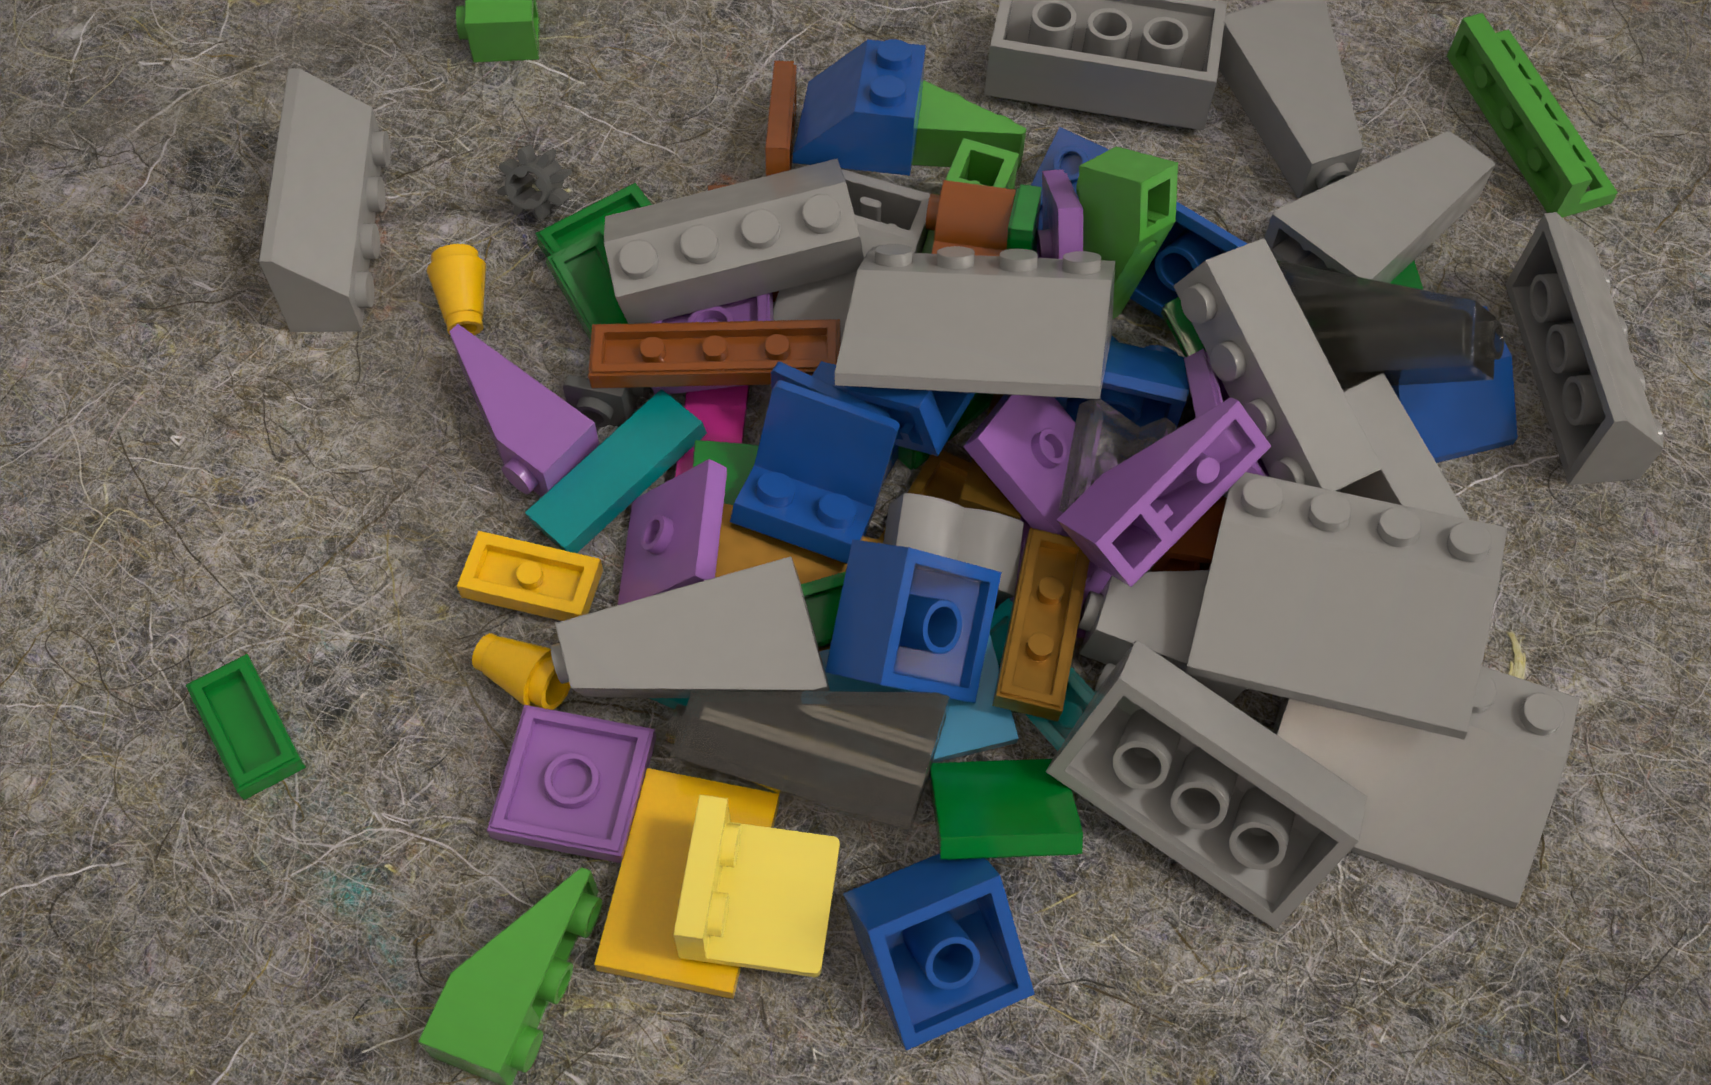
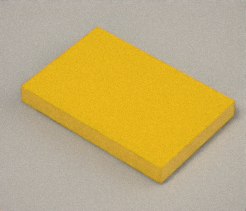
M647 768L595 959V968L600 972L734 999L741 967L679 958L673 935L699 795L728 798L731 822L774 828L780 802L779 794Z

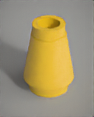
M466 244L442 246L431 254V263L426 271L444 322L446 323L447 332L450 335L449 331L459 324L473 335H477L483 330L486 263L479 257L478 250L473 246Z
M489 633L480 639L473 651V667L481 671L522 705L554 710L564 701L570 691V682L561 684L557 677L549 647L499 637Z

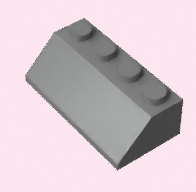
M1000 0L990 44L984 95L1204 131L1217 83L1227 3L1214 0Z
M290 68L287 73L259 263L290 332L362 331L365 308H371L374 304V281L369 268L370 259H378L380 254V235L378 226L375 223L376 212H383L385 209V186L380 175L381 167L389 166L390 139L387 131L379 130L371 106L300 68Z
M838 159L605 216L604 246L615 297L628 324L652 323L856 272L864 259L858 226Z
M1557 212L1544 213L1505 286L1568 485L1640 479L1664 449V435L1660 422L1653 418L1645 395L1644 374L1639 367L1635 366L1627 343L1628 331L1626 323L1622 317L1618 316L1610 294L1611 283L1609 274L1605 268L1601 267L1594 245Z
M1265 238L1205 260L1174 285L1181 300L1183 312L1192 322L1210 357L1214 373L1221 379L1229 397L1241 403L1271 445L1260 457L1269 473V477L1339 491L1383 469Z
M1137 639L1101 684L1046 770L1048 774L1275 930L1359 842L1367 796Z

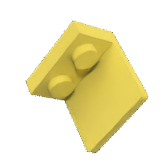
M699 795L673 934L679 958L809 977L819 976L822 971L839 856V839L835 836L731 822L728 798Z

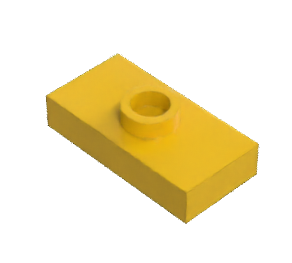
M478 531L457 588L461 598L564 621L589 613L603 573V567L599 558Z

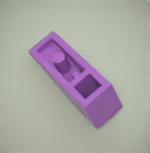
M457 324L449 333L461 369L504 464L502 472L509 482L521 492L530 494L534 491L542 497L599 446L595 422Z
M1230 397L1103 473L1057 519V522L1091 563L1132 587L1271 445L1241 403Z

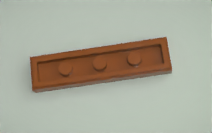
M840 319L592 324L588 378L591 388L771 385V371L777 362L785 363L812 376L821 361L837 364L841 346Z

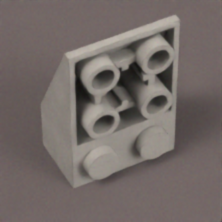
M841 169L858 226L864 258L868 251H875L876 247L886 244L907 245L912 248V253H922L929 230H926V213L930 194ZM857 271L780 290L773 309L774 321L840 319L842 341Z

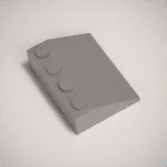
M902 244L878 246L875 248V251H868L857 269L834 373L835 385L1100 399L1112 336L1115 261L1101 260L1099 254L1088 251L1069 252L1063 255V259L1038 258V254L1035 251L1028 249H1008L1000 252L999 256L975 255L973 249L961 246L944 247L937 250V254L912 253L910 246Z
M1245 472L1229 488L1186 673L1465 740L1500 581L1507 527Z
M1482 666L1465 740L1282 697L1273 733L1367 796L1359 842L1350 850L1351 852L1514 908L1519 904L1568 758L1580 698Z

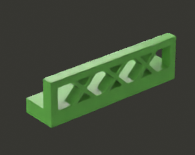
M1483 13L1463 18L1448 51L1447 58L1546 212H1557L1563 218L1611 204L1618 194L1617 190L1510 30L1495 33Z

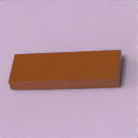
M774 60L765 146L766 176L792 170L797 112V65H794V61Z

